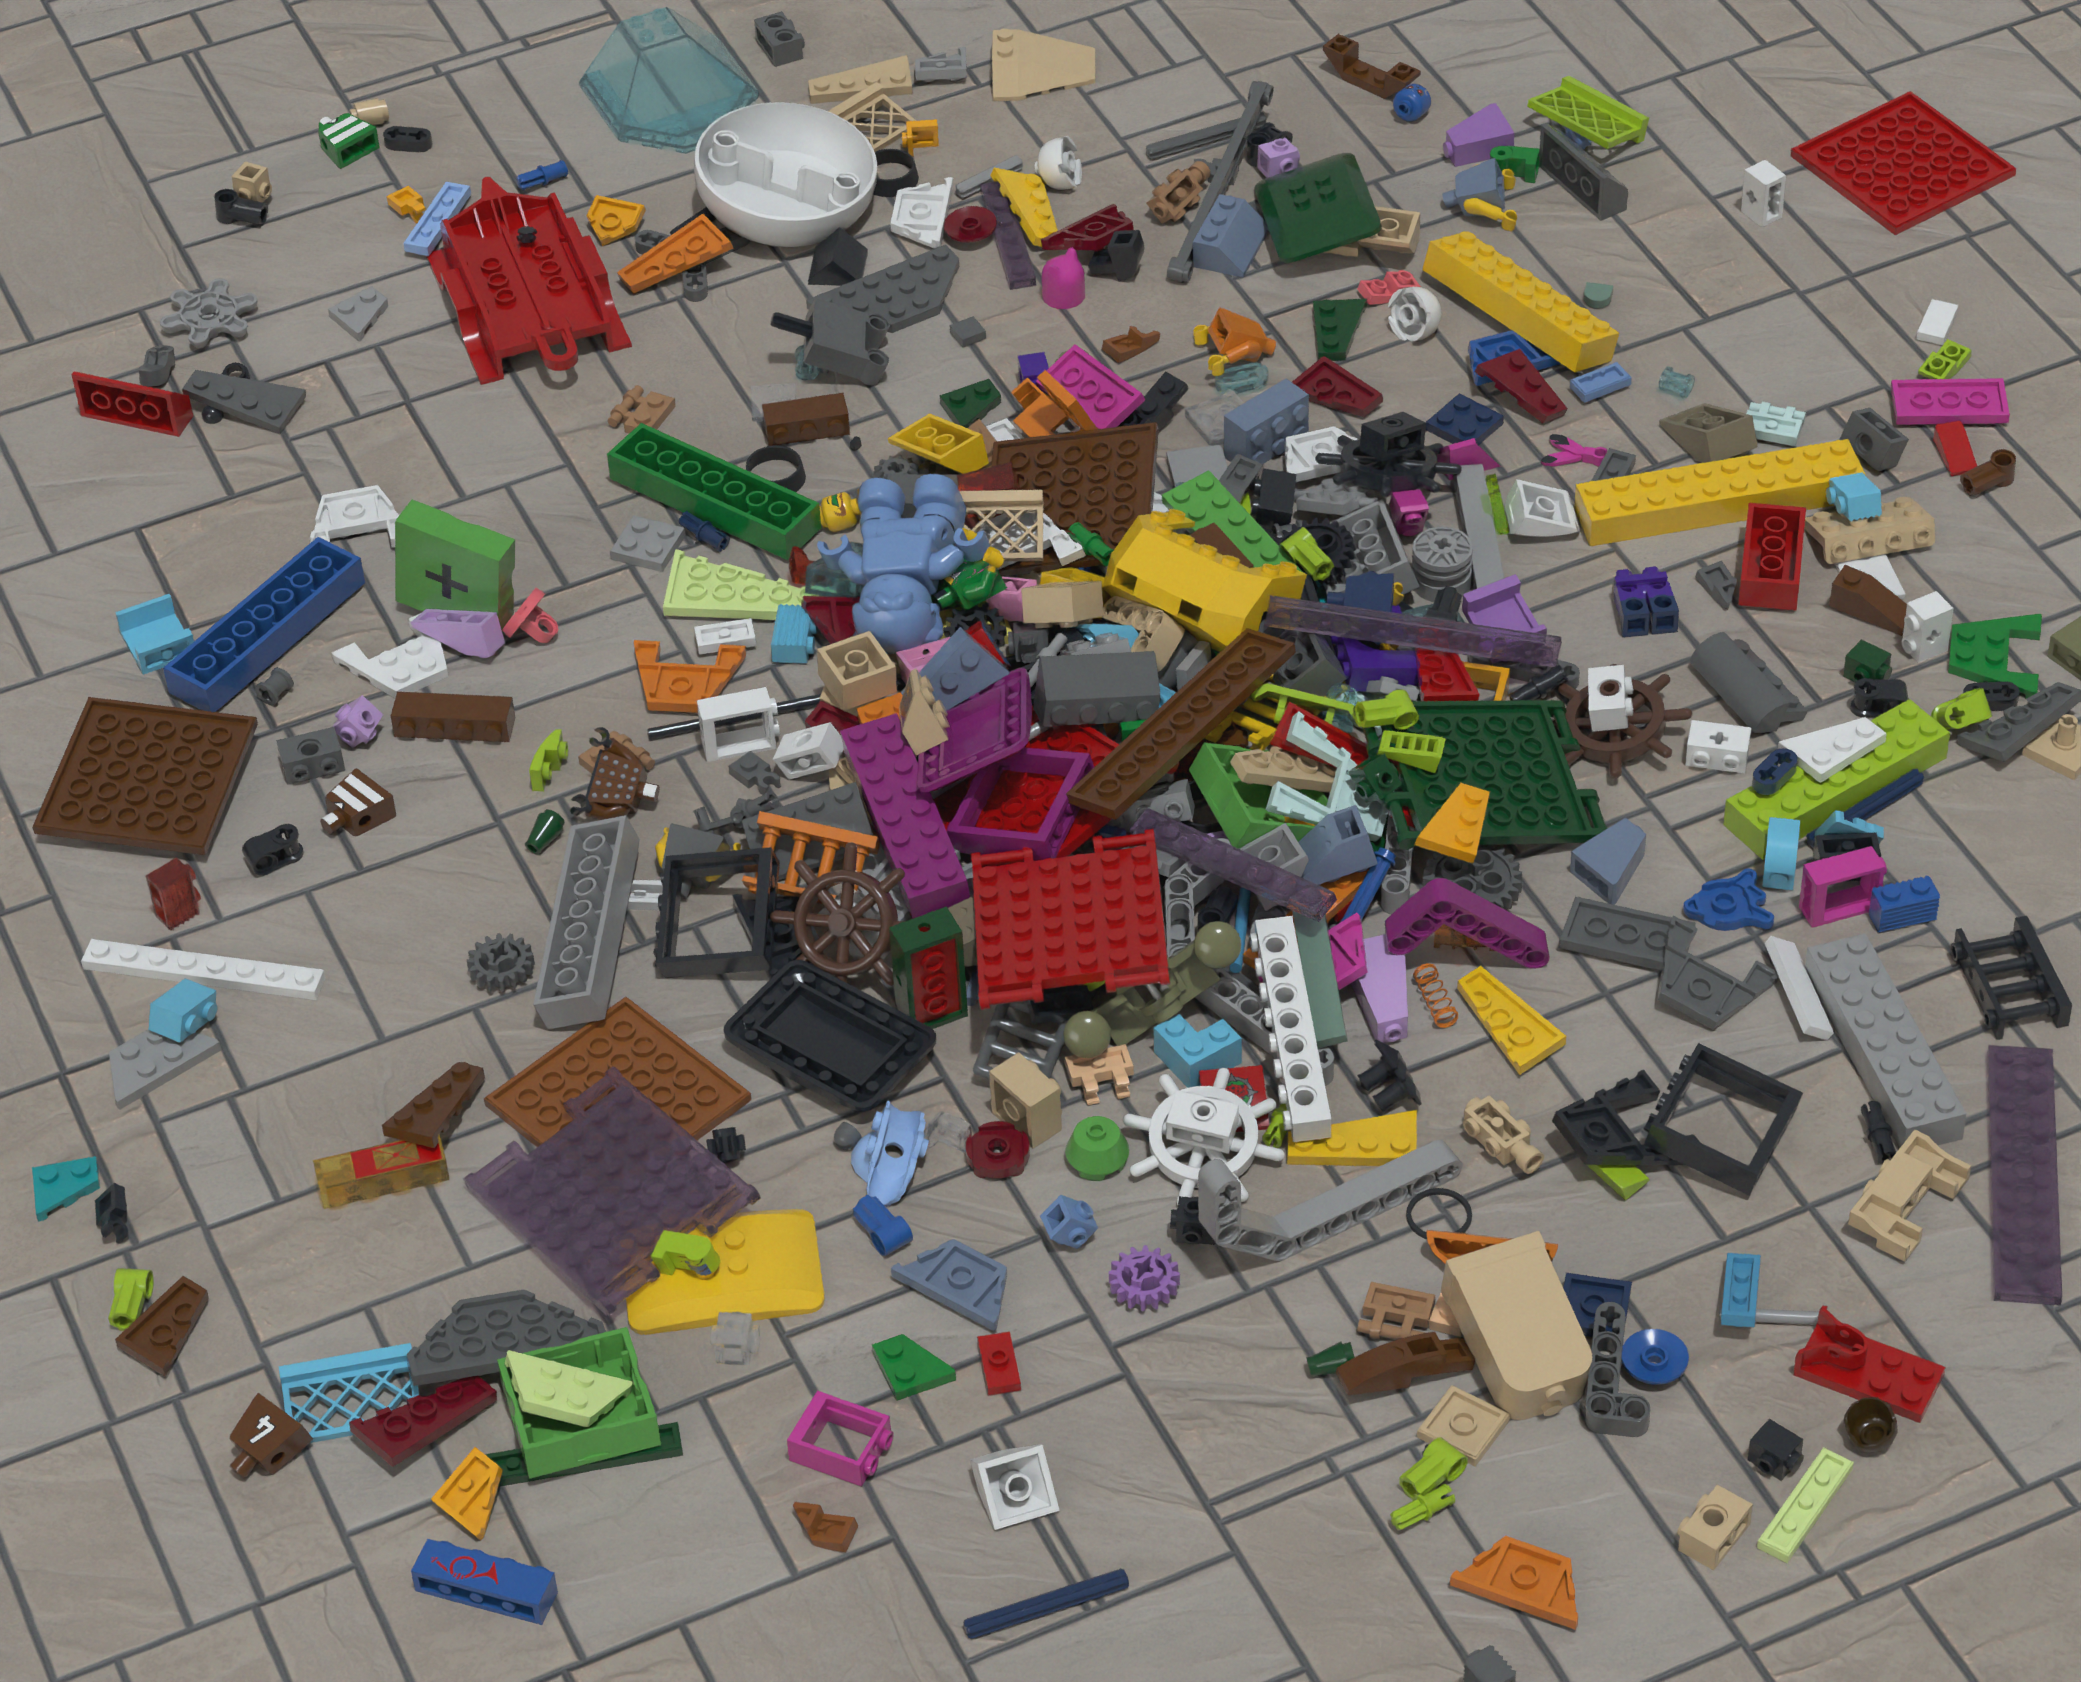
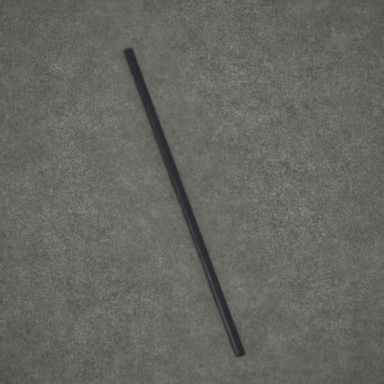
M1015 655L1005 657L1011 667L1030 664L1016 662ZM902 678L896 679L897 690L906 687ZM821 694L776 703L778 714L816 707L820 702ZM762 712L714 721V725L718 727L762 718ZM698 718L649 728L647 731L649 740L698 731L700 730Z

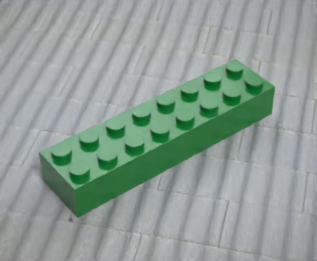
M640 423L607 453L611 480L681 512L688 511L703 522L710 521L714 527L786 560H789L821 529L820 506L818 502L643 423Z

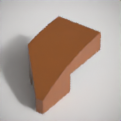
M1130 326L1128 335L1123 334L1103 340L1102 350L1119 363L1135 357L1159 341L1161 333L1153 330V332L1145 334L1137 330V327Z
M794 1502V1510L814 1546L833 1551L847 1552L858 1528L855 1517L824 1514L821 1505Z

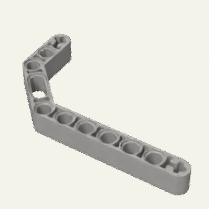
M1214 839L1166 880L1167 955L1169 957L1195 940L1194 906L1233 874L1235 858L1232 852L1235 850L1228 839ZM1181 918L1188 921L1190 928L1188 936L1176 938L1172 935L1171 923L1174 920ZM1213 968L1220 980L1194 998L1277 1059V1053H1271L1268 1034L1273 1033L1272 1027H1266L1264 1008H1268L1267 1002H1261V998L1222 968ZM1326 1046L1318 1048L1325 1086L1330 1084L1334 1077V1055Z
M1435 1140L1276 1216H1269L1241 1208L1240 1182L1221 1159H1213L1207 1162L1198 1174L1199 1221L1219 1246L1275 1261H1282L1411 1200L1422 1191L1437 1188L1453 1180L1461 1172L1463 1164L1443 1140Z

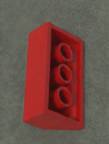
M75 371L71 374L82 417L177 437L182 434L193 418L189 395Z

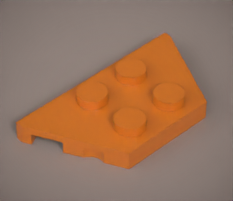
M1504 1536L1494 1543L1490 1550L1483 1551L1473 1558L1472 1565L1462 1572L1456 1570L1450 1577V1586L1574 1630L1578 1626L1571 1558L1509 1536Z

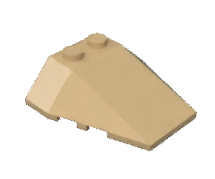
M1019 29L993 30V101H1019L1027 99V94L1041 91V95L1050 94L1049 89L1064 86V90L1095 83V48Z

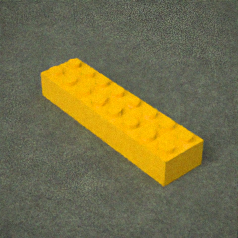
M1467 231L1429 242L1423 271L1573 372L1612 361L1619 337L1618 331L1610 327L1609 323L1592 315L1588 309L1572 302L1568 296L1554 290L1550 284L1542 282L1533 276L1529 270L1515 264L1511 258L1497 252L1493 246L1483 243L1473 233Z

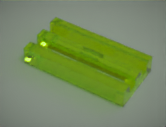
M1496 473L1487 475L1485 481L1497 532L1499 535L1507 534L1509 529Z

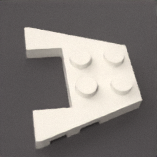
M378 485L322 495L315 518L316 525L315 529L311 532L310 541L312 542L317 537H320L330 542L332 538H345L354 534L373 533L381 529H388L391 546L395 547V521L399 515L395 511L392 502Z
M1025 513L1019 521L1029 529L1037 522V513ZM1043 513V550L1053 546L1062 566L1086 556L1082 546L1070 539L1069 534L1064 530H1060ZM1002 514L990 521L1001 529L1010 519L1005 514ZM987 524L979 530L985 531L988 540L996 534ZM1013 524L1004 534L1013 542H1016L1025 532L1016 524ZM1037 529L1033 532V534L1036 535V536H1037ZM1000 537L991 547L1004 553L1010 545ZM1030 537L1018 546L1025 553L1037 552V543ZM1004 561L998 570L1017 561Z
M418 615L408 619L410 628L418 638L409 640L405 644L389 651H384L371 659L364 655L355 642L331 652L335 664L339 666L343 664L350 669L352 674L366 677L370 680L371 685L393 698H396L397 692H415L448 677L441 642L416 630L411 625V621Z

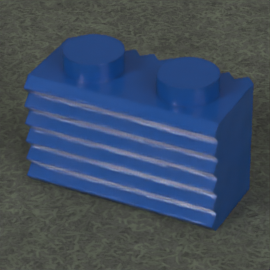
M1927 875L1925 878L1908 879L1907 882L1885 884L1884 887L1879 885L1878 888L1873 887L1869 917L1877 932L1937 920L1940 894L1931 877Z

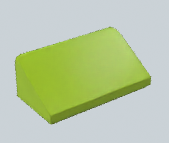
M1587 1165L1625 1201L1650 1181L1635 1165Z

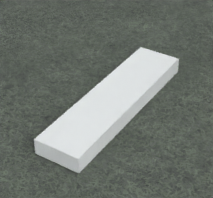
M1770 936L1765 942V946L1803 1033L1828 1040L1834 1034L1795 943Z

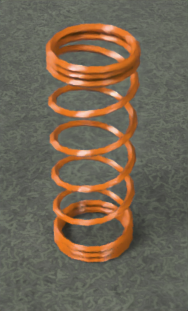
M1431 963L1420 965L1415 969L1413 977L1418 983V988L1422 991L1423 998L1427 1000L1426 1005L1431 1009V1015L1434 1018L1435 1024L1440 1028L1453 1025L1457 1021L1459 1014L1455 1007L1450 1006L1452 1000L1446 997L1448 991L1442 988L1443 981L1437 980L1439 972H1437L1436 966ZM1428 967L1434 968V971L1425 973L1420 979L1417 978L1421 970ZM1433 973L1430 977L1422 979L1425 975ZM1441 982V986L1438 989L1425 991L1426 987L1431 983ZM1420 984H1427L1424 989L1420 986ZM1444 990L1446 992L1440 999L1429 1000L1431 995L1437 991ZM1424 992L1431 994L1428 996V998H1426ZM1448 999L1450 1001L1449 1005L1444 1008L1433 1009L1436 1003L1441 1000ZM1429 1001L1435 1002L1432 1007H1430ZM1454 1012L1446 1018H1439L1444 1013ZM1455 1014L1454 1019L1447 1023L1437 1022V1020H1445Z

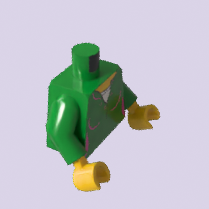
M962 528L968 541L976 537L977 533ZM990 546L981 560L971 562L964 559V562L950 577L942 579L945 588L933 595L940 608L943 610L956 602L965 610L970 609L1005 590L1007 586L998 571V568L1004 562L1001 552Z

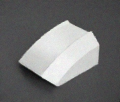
M1516 479L1507 495L1504 509L1510 528L1509 534L1526 537H1554L1580 532L1575 509L1568 491Z

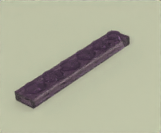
M992 181L980 184L985 208L992 211L996 216L997 226L993 235L1010 290L1036 286V276L1018 217L1010 208L1011 201L1008 197H1003L999 191L1001 187L999 182Z

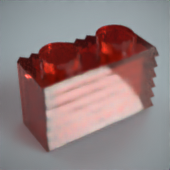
M176 857L145 875L154 914L169 930H174L175 927H179L180 924H184L185 921H189L190 918L200 914L198 901L201 900V896L193 885L196 875L189 864L186 863L184 865Z

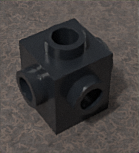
M1179 1196L1178 1209L1171 1210L1170 1229H1176V1242L1215 1245L1216 1242L1199 1221L1198 1197Z

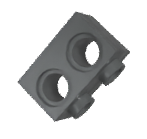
M782 11L754 19L756 41L775 67L803 59L802 48L805 47L804 38L801 33H797L792 20H788Z

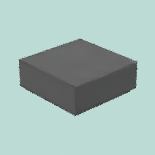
M974 316L949 325L950 333L962 347L986 339V330Z

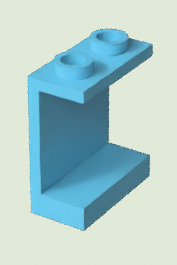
M170 594L115 612L120 634L143 675L163 668L194 642L190 629H183L178 620Z

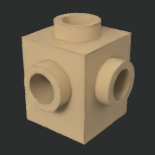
M244 162L231 176L232 187L240 198L264 202L272 193V185L270 184L267 167Z

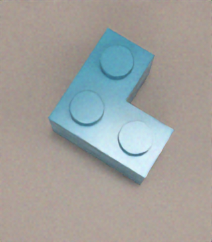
M1180 1014L1153 1027L1154 1053L1187 1088L1200 1086L1199 1071L1234 1068L1242 1063V1038L1224 1019L1198 1033Z

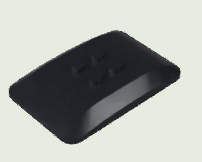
M793 960L785 964L726 1022L723 1029L727 1041L759 1062L813 1092L859 1112H866L875 1108L934 1048L937 1040L936 1033L931 1027L803 960Z

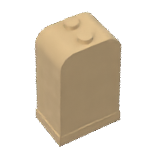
M1540 1231L1446 1260L1441 1286L1444 1300L1452 1310L1496 1406L1510 1413V1419L1526 1420L1541 1414L1551 1416L1560 1412L1563 1407L1576 1403L1584 1393L1592 1363L1591 1349L1545 1249L1546 1244Z

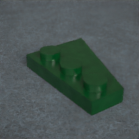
M1367 299L1313 301L1318 360L1325 356L1331 361H1346L1354 340L1355 331L1359 328L1361 316L1367 308Z

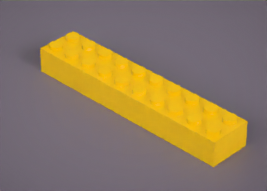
M1849 439L1836 440L1579 483L1575 487L1574 509L1589 545L1596 546L1747 520L1749 503L1806 507V510L1835 506L1834 504H1829L1826 497L1829 479L1862 472L1865 474Z

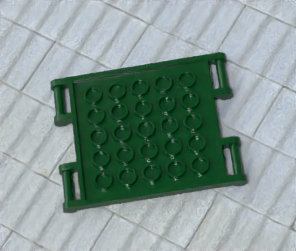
M1561 700L1412 701L1419 715V720L1415 725L1404 730L1396 729L1393 724L1381 726L1382 732L1387 730L1432 735L1446 739L1442 757L1435 773L1392 760L1398 771V777L1402 782L1401 788L1403 792L1388 793L1383 798L1386 809L1391 812L1398 833L1396 840L1399 848L1402 850H1409L1416 846L1414 844L1419 834L1460 783L1490 792L1479 845L1585 843L1608 829L1598 804L1600 798L1597 791L1594 789H1577L1566 760V753L1579 751L1581 747L1578 740L1573 737L1565 716L1567 710L1564 702ZM1551 718H1554L1561 738H1558ZM1362 727L1367 741L1366 750L1368 756L1377 755L1381 740L1378 739L1375 727ZM1390 742L1389 747H1395L1396 744ZM1402 807H1408L1416 831H1409ZM1584 807H1587L1594 828H1592L1590 825Z

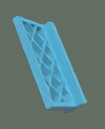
M411 1343L278 1366L285 1413L298 1422L305 1417L316 1424L309 1432L313 1438L310 1443L354 1435L350 1431V1421L361 1418L360 1416L369 1405L378 1410L386 1408V1406L375 1400L384 1387L396 1394V1397L387 1406L390 1410L395 1409L402 1399L407 1401V1399L419 1395L418 1385L413 1386L411 1376L402 1389L389 1382L395 1374L409 1372L407 1353L412 1349ZM372 1379L378 1383L369 1395L356 1388L362 1380ZM331 1385H339L345 1389L336 1401L323 1394ZM411 1389H412V1396L408 1394V1392H409ZM306 1391L312 1396L300 1407L291 1401L290 1393ZM351 1393L363 1400L354 1413L341 1406ZM318 1399L330 1406L321 1419L308 1412ZM292 1410H294L295 1412H297V1414H296L294 1417H293V1411H292ZM336 1411L349 1418L342 1427L334 1428L327 1424Z

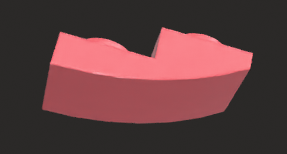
M1400 270L1398 272L1387 271L1384 280H1360L1357 290L1364 299H1367L1369 305L1389 303L1393 293L1399 289L1421 286L1410 272Z

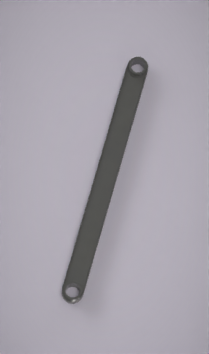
M1252 81L1248 93V103L1178 256L1170 259L1167 269L1168 278L1182 283L1190 281L1194 268L1193 241L1219 194L1224 195L1245 149L1248 135L1252 133L1264 105L1269 106L1274 92L1273 85L1262 81Z

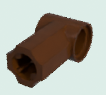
M2006 449L1994 451L1989 461L1961 474L1960 482L1963 485L1964 491L1969 496H1972L1993 486L2006 487L2011 485L2015 477L2016 456L2012 451Z

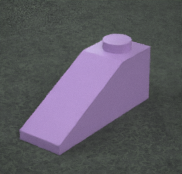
M425 609L411 621L412 627L465 655L488 658L493 656L495 651L505 644L497 612Z

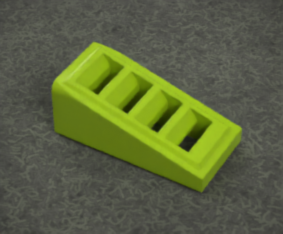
M1384 730L1377 755L1385 753L1389 759L1435 773L1442 757L1446 739L1432 735ZM1390 742L1396 744L1395 747H1389Z

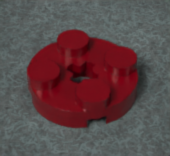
M993 1121L979 1126V1131L972 1137L971 1134L966 1140V1159L977 1177H1016L1024 1172V1166L1030 1157V1143L1027 1134L1023 1130L1021 1133L1015 1129L1014 1124L1009 1122ZM995 1147H1001L1003 1152L994 1153L992 1151H994Z

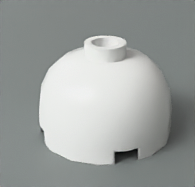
M1069 136L1046 142L1038 154V161L1035 162L1037 175L1041 176L1048 186L1057 190L1077 187L1076 185H1080L1082 179L1081 160H1075L1073 153L1078 150Z
M1422 287L1402 288L1393 293L1389 300L1388 308L1392 307V316L1388 317L1389 324L1399 339L1404 341L1408 339L1411 342L1423 340L1433 334L1438 328L1442 315L1441 307L1437 297L1431 291Z

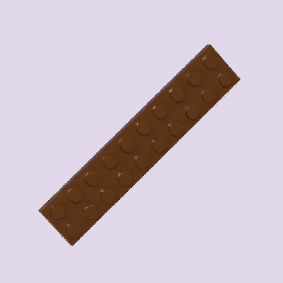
M1246 628L1066 793L1069 800L1068 803L1114 820L1119 818L1296 653L1295 644Z

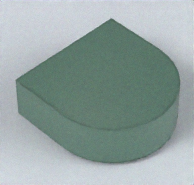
M1587 282L1584 291V302L1592 308L1608 306L1613 295V285Z

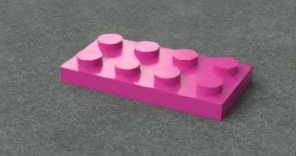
M1076 344L1047 370L1053 378L1077 399L1098 429L1118 427L1146 400L1140 391ZM1037 379L1036 383L1039 386V388H1041L1043 391L1049 394L1044 388V386L1041 384V382Z
M2003 378L1908 379L1891 381L1896 425H1937L1954 421H1961L1962 424L2009 423L2010 413Z

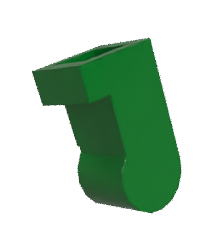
M1497 146L1491 149L1490 159H1496L1501 172L1504 169H1511L1514 176L1524 177L1525 182H1536L1540 168L1539 148Z

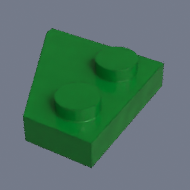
M904 1334L872 1344L873 1354L896 1401L956 1381V1372L953 1367Z

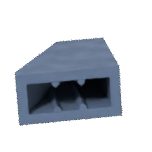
M1625 817L1571 851L1570 873L1608 904H1616L1645 856L1646 833Z

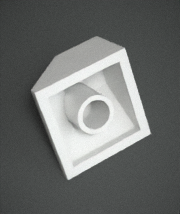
M1042 1444L1001 1450L970 1459L979 1495L994 1530L1060 1511Z

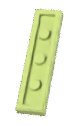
M1823 1447L1759 1538L1757 1548L1788 1564L1853 1470L1854 1462Z

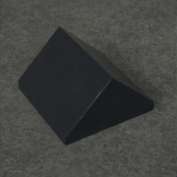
M839 227L815 247L808 285L842 286L862 278L868 249Z

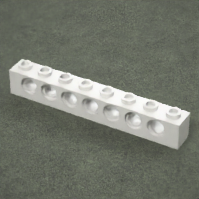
M1292 916L1255 920V933H1250L1252 952H1258L1259 957L1254 958L1256 976H1262L1263 983H1259L1261 1002L1267 1001L1268 1008H1264V1019L1266 1027H1272L1273 1032L1268 1034L1270 1052L1277 1053V1059H1273L1275 1078H1281L1282 1085H1278L1280 1104H1286L1287 1111H1283L1285 1130H1291L1293 1142L1331 1138V1114Z

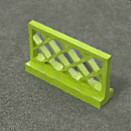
M1571 76L1562 78L1560 87L1528 99L1527 107L1606 149L1628 140H1632L1637 144L1643 142L1649 117Z

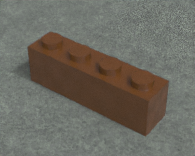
M397 692L391 712L394 737L510 742L516 718L513 698L507 696Z

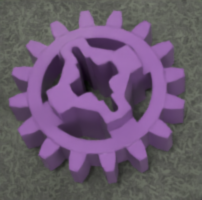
M1144 1245L1142 1251L1137 1252L1134 1247H1131L1130 1255L1121 1252L1119 1253V1261L1111 1262V1271L1108 1273L1111 1294H1117V1301L1119 1303L1127 1300L1128 1308L1131 1309L1135 1304H1139L1141 1311H1145L1146 1306L1151 1304L1154 1309H1158L1159 1301L1168 1304L1170 1303V1295H1177V1286L1180 1285L1178 1263L1172 1262L1170 1253L1161 1256V1248L1157 1247L1153 1252H1149L1148 1246Z

